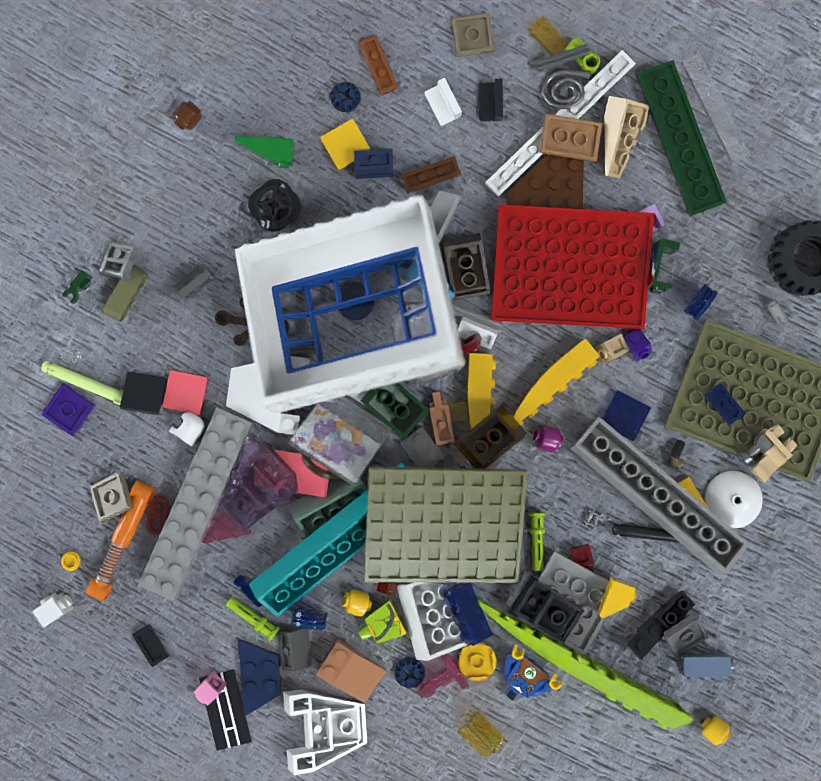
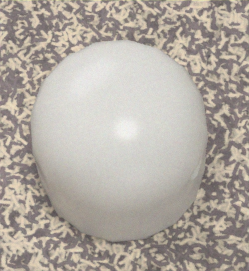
M186 412L180 416L183 419L182 425L178 429L172 426L168 432L175 434L184 442L193 446L204 432L205 424L196 414Z

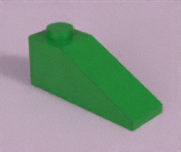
M235 136V141L238 145L277 165L278 168H288L294 164L295 143L293 139Z

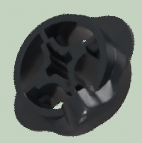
M271 179L251 194L248 208L251 215L262 228L267 231L277 232L284 229L298 217L301 211V201L285 181ZM273 190L270 200L260 201L266 192ZM279 190L286 193L290 204L282 203L279 200ZM274 200L280 205L276 207L275 211L270 207V203H274ZM260 207L269 209L271 221L261 214ZM288 209L289 213L287 216L277 221L279 211Z

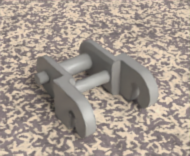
M588 509L590 513L586 521L583 520L584 525L592 526V530L603 535V532L596 529V524L601 517L610 521L611 518L602 513L599 515L594 513V509L592 511ZM594 514L597 516V518L594 521V523L591 524L589 522Z

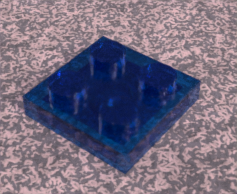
M616 390L601 419L621 436L634 441L651 407Z

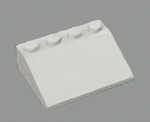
M403 582L396 585L416 660L428 661L476 642L459 582Z

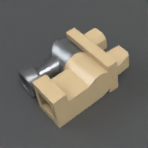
M778 424L769 429H763L754 438V445L747 452L743 450L737 455L745 465L749 466L753 463L752 457L759 452L763 454L748 468L761 482H766L771 474L782 466L787 459H790L793 456L791 452L797 446L791 438H787L783 443L780 442L778 438L784 433V430Z

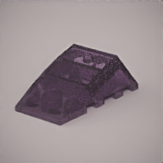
M250 437L244 438L243 449L239 451L237 464L230 474L232 477L230 482L226 484L219 502V506L243 532L298 491L297 476L290 466L272 447Z

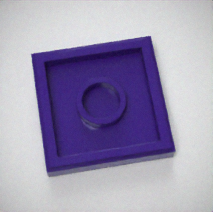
M62 383L41 415L69 435L74 436L95 407V404L67 384Z

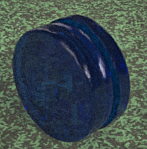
M704 283L683 310L684 313L692 316L695 321L698 320L714 301L718 292L712 290L708 284Z
M295 608L292 610L291 626L310 630L326 629L327 612L306 608Z

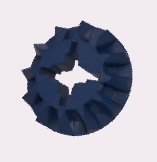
M346 81L337 83L331 92V103L341 112L355 110L361 100L359 88L353 83ZM349 90V97L351 99H345L342 103L340 93L345 94Z
M404 658L395 667V679L400 686L407 689L416 688L423 682L425 668L416 658ZM413 667H415L413 671L415 677L409 676L407 679H405V670H411L413 669Z

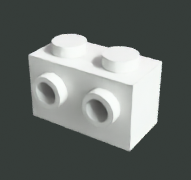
M55 592L41 600V606L32 612L44 628L74 607L72 599L67 594L65 595L63 592L57 595Z

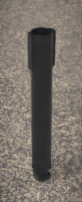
M613 524L612 534L616 536L620 534L623 537L680 543L662 528L621 524V526Z

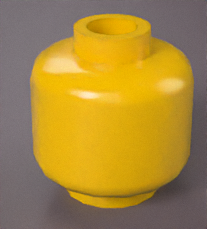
M351 589L345 593L342 607H344L346 613L362 617L366 612L370 611L372 601L367 592Z
M713 716L711 719L707 717L701 725L704 728L702 735L714 745H723L731 735L730 725L719 716Z

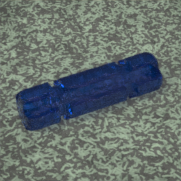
M239 575L233 581L234 584L240 587V590L250 600H253V603L258 608L261 607L262 604L253 594L249 582H246V579Z

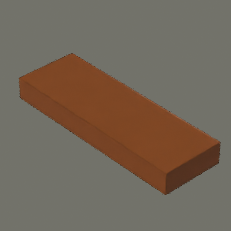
M374 35L359 41L360 48L380 95L382 96L398 89L377 36Z

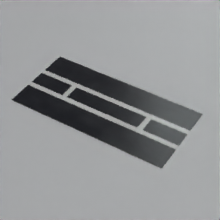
M234 669L217 673L227 685L217 698L208 706L206 705L217 751L252 742L246 715L244 716L243 703ZM208 676L199 678L200 684H201Z

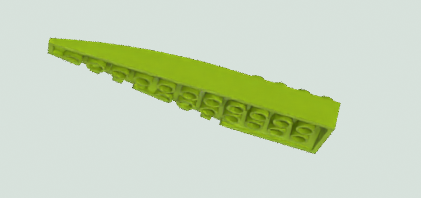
M476 597L475 603L514 637L565 672L605 693V697L614 702L616 699L622 702L623 707L631 711L633 708L640 711L639 715L648 720L650 717L657 720L656 724L665 729L667 727L676 729L693 721L694 718L681 704L592 657L581 654Z

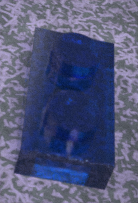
M721 383L704 395L729 426L745 414Z

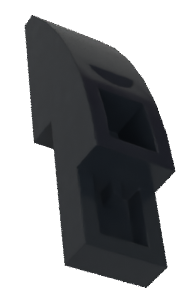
M683 590L679 591L640 626L637 634L626 646L639 659H643L664 636L663 632L678 624L696 604Z

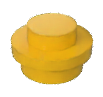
M70 551L62 556L61 564L64 569L73 571L80 566L81 558L76 552Z

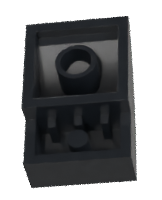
M533 576L529 578L511 607L514 614L563 643L585 611L576 603Z

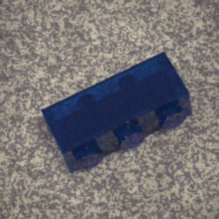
M460 582L443 592L445 603L452 611V619L459 627L461 632L460 638L465 644L475 646L493 635L471 583Z

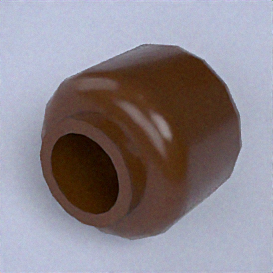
M188 101V103L181 102L173 112V117L176 119L174 123L182 130L185 128L192 130L202 118L201 110L191 101Z

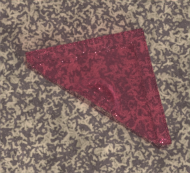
M221 512L202 543L244 536L252 531Z

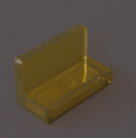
M479 711L474 713L468 723L458 730V733L483 758L497 752L505 740V737Z

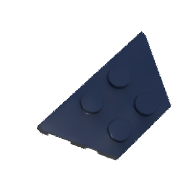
M239 640L238 647L245 716L281 695L282 688L279 654L266 651L259 646H253L244 640Z

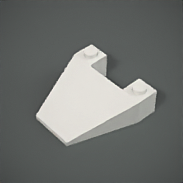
M290 356L293 368L309 365L308 358ZM255 363L231 368L226 406L278 433L296 435L301 427L302 416L284 414L282 412L274 413L262 407Z
M304 689L283 692L284 711L290 716L300 714L304 716L305 747L287 750L288 770L293 775L314 772L367 743L365 704Z

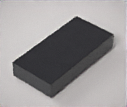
M150 624L132 634L151 667L169 657Z

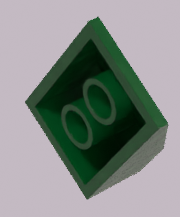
M398 382L370 389L360 400L403 439H406L430 411Z

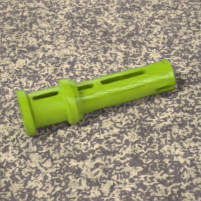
M533 511L528 512L530 516L529 532L532 535V570L542 571L544 569L543 534L546 532V528H544L546 512Z
M234 596L225 605L253 625L256 632L265 635L269 642L272 641L280 630L279 626L275 627L267 621L266 617L261 618L234 598Z

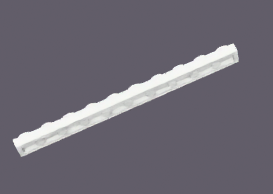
M622 50L584 86L585 95L580 104L573 108L561 109L555 115L580 119L636 63ZM581 91L577 93V97L572 102L567 104L575 102L580 97ZM543 127L485 182L498 197L542 155L539 151Z

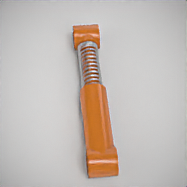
M139 480L134 483L130 492L133 508L122 514L111 538L113 543H111L110 552H107V558L104 559L103 568H100L101 571H99L97 577H93L86 590L87 595L103 602L109 596L113 585L111 584V579L114 576V570L118 567L117 564H119L120 558L124 554V548L129 547L144 511L155 493V487Z

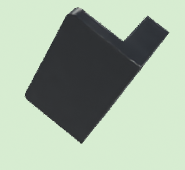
M503 78L495 79L494 83H479V121H502Z

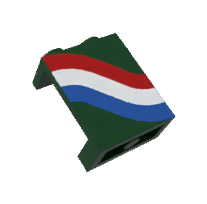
M661 238L653 244L648 283L650 293L661 294V292L672 288V284L659 282L657 279L662 254L672 255L680 249L681 242Z

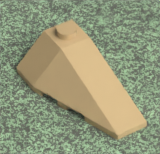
M609 96L604 115L605 176L620 179L629 160L628 153L631 147H635L637 143L635 138L639 130L642 131L645 126L649 105L625 98Z

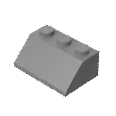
M440 190L437 195L433 194L429 203L432 206L431 213L438 245H440L461 198L458 195Z

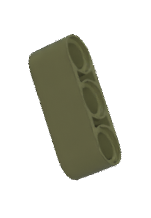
M134 266L131 269V280L127 282L119 280L103 309V313L119 322H122L148 278V274Z

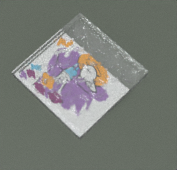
M342 396L316 403L290 438L288 444L352 486H355L392 428Z

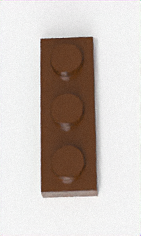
M453 156L402 174L401 178L406 193L409 194L461 175L456 158Z

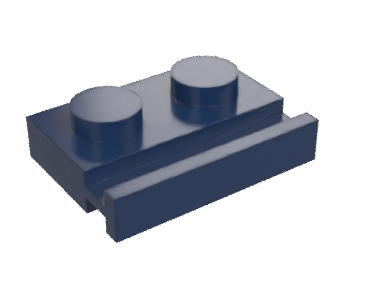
M392 148L353 150L355 179L394 177Z

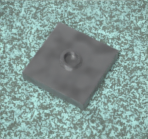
M697 612L663 632L676 657L709 637Z

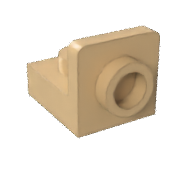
M622 334L595 347L603 364L630 351Z

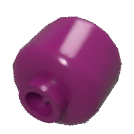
M543 425L539 430H535L533 440L535 441L536 448L552 453L560 449L563 436L558 429Z

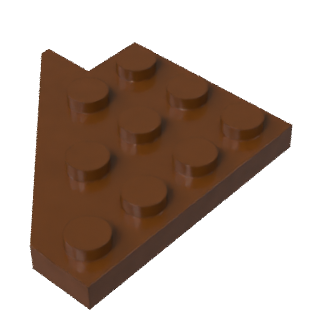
M546 155L507 192L506 205L583 209L584 160Z

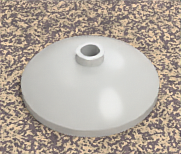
M726 471L715 476L708 484L704 496V502L708 509L730 528L744 527L754 521L761 510L763 501L758 483L751 476L740 471ZM736 497H739L740 502L738 504L734 502V499Z

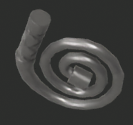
M569 68L554 71L543 83L542 96L544 101L549 106L557 109H569L580 104L584 98L585 90L583 84L578 80L563 78L553 85L551 90L552 97L560 104L551 102L547 97V86L551 80L561 76L590 79L591 72ZM572 82L579 86L581 93L575 102L567 104L577 97V90L573 85H565L560 90L559 98L556 96V89L562 83ZM567 89H571L573 91V95L570 98L566 99L568 94Z

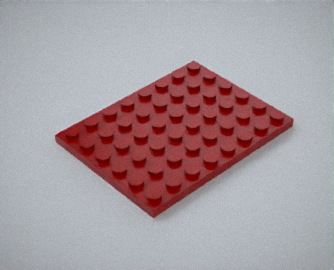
M499 205L491 321L645 329L654 213Z

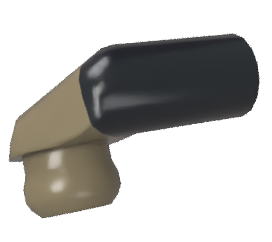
M677 440L671 451L670 465L677 470L683 466V460L679 458L686 443L682 440Z

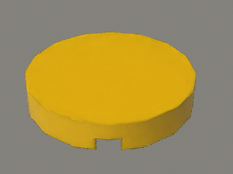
M476 641L466 645L459 654L458 664L460 671L470 680H485L496 668L497 660L495 653L489 645L483 642Z

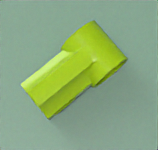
M577 37L569 43L565 50L584 45V43ZM590 51L589 55L575 59L582 71H590L591 76L597 72L600 58L596 53ZM593 62L595 66L589 67L586 63Z

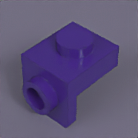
M634 329L623 336L636 362L646 359L652 353L651 343L640 329Z

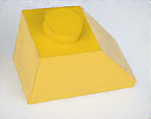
M611 576L597 611L599 617L604 618L629 607L630 602H634L637 591H635V586L632 583Z

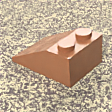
M339 638L318 668L316 675L332 686L365 703L387 670Z

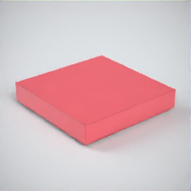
M170 370L162 407L201 415L209 378Z

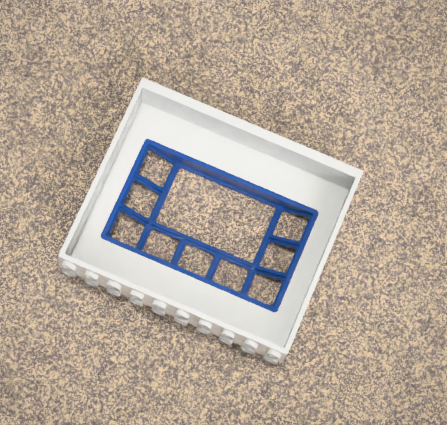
M412 196L406 201H395L385 207H374L364 213L356 212L350 217L335 218L332 222L317 223L311 228H300L290 234L282 233L276 238L261 239L258 243L244 244L240 248L235 249L262 407L274 413H280L465 365L431 209L423 196ZM416 256L419 277L401 285L398 265ZM391 267L395 287L372 293L368 274ZM362 275L365 296L343 301L339 282ZM333 283L336 303L314 309L311 289ZM422 284L425 304L407 313L403 293ZM304 291L307 311L283 313L279 293ZM397 294L406 336L405 340L324 361L316 322L317 315ZM427 311L431 332L412 338L409 320ZM309 318L312 338L287 340L284 320ZM314 345L317 363L293 368L289 347Z

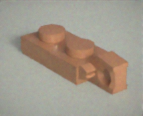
M440 391L432 392L433 402L429 403V410L436 446L453 443L455 438L446 400L441 401Z

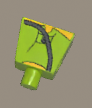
M390 598L366 615L365 622L367 626L358 630L362 640L373 636L376 643L407 634V630Z

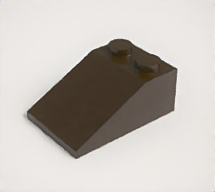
M480 233L442 240L451 290L455 293L453 300L491 294Z
M501 404L455 442L454 445L473 468L486 469L520 442L527 433L504 405Z

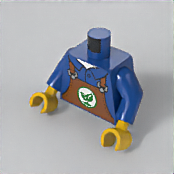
M514 645L513 651L505 659L504 665L505 680L511 685L504 694L509 699L514 701L519 693L526 698L530 696L535 697L561 687L563 681H555L558 677L557 674H554L551 678L548 672L524 654L525 649L518 651V645Z

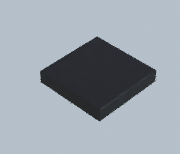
M127 372L120 409L159 415L166 378Z

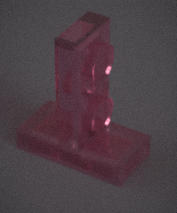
M449 653L441 655V659L447 668L417 688V693L421 699L425 696L427 698L432 696L436 692L435 689L441 685L443 687L447 686L452 682L451 678L453 677L462 690L469 686L468 680Z

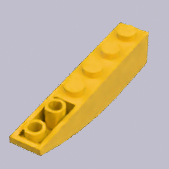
M586 338L553 363L530 388L513 414L514 419L520 426L524 424L522 420L525 417L529 416L531 418L539 411L537 408L542 403L547 405L554 399L552 397L553 394L557 391L561 393L568 388L567 383L569 381L579 379L586 367L591 369L598 363L596 359L600 355Z
M469 353L467 403L471 429L490 414V408H494V397H491V389H495V378H492V370L496 369V359H493V354Z

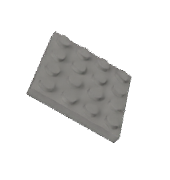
M553 551L538 580L585 610L563 643L585 655L606 617H599L597 611L609 580L564 555ZM517 615V619L532 626L530 622Z

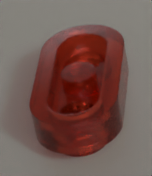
M163 496L153 498L149 504L146 528L153 535L161 534L169 515L170 503ZM159 502L163 504L162 509H159L157 506ZM156 521L160 523L159 528H156L154 525Z

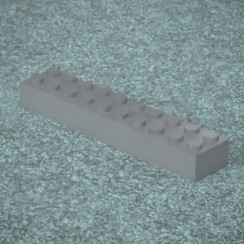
M216 407L138 586L172 601L178 598L255 422L221 407Z
M600 417L592 421L570 448L718 575L727 574L749 546L746 540Z

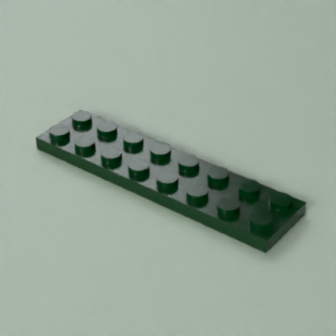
M674 60L637 73V79L647 105H649L651 116L689 217L726 204V198Z

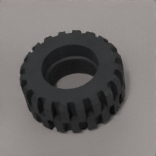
M805 220L786 228L781 234L777 235L774 239L775 243L771 244L769 249L772 251V254L768 255V261H772L769 270L770 272L774 271L775 276H773L775 282L780 281L782 289L788 288L789 293H798L800 296L821 293V270L814 276H808L799 271L794 263V249L801 241H809L815 244L821 251V221Z

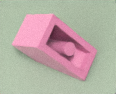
M212 671L196 688L194 693L199 702L205 703L208 706L222 692L227 683Z

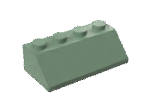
M361 476L354 486L340 477L328 483L326 497L307 494L288 506L294 521L304 535L308 537L368 488Z

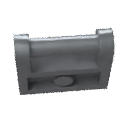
M110 243L99 270L100 275L104 277H117L126 282L130 281L132 278L131 269L137 259L139 249L132 246ZM112 264L122 265L121 270L112 269Z

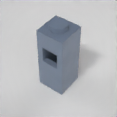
M683 653L680 655V673L684 677L731 676V670L734 668L733 659L726 653Z

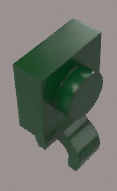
M82 270L71 282L69 289L63 292L62 296L67 298L69 294H73V299L70 303H77L79 300L78 292L86 290L90 286V280L93 277Z

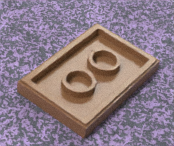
M545 114L539 153L596 162L602 123Z

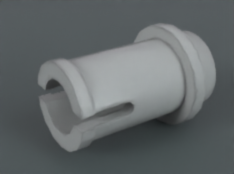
M774 299L766 304V310L770 311L778 325L781 324V321L782 323L786 321L788 317L780 307V301Z

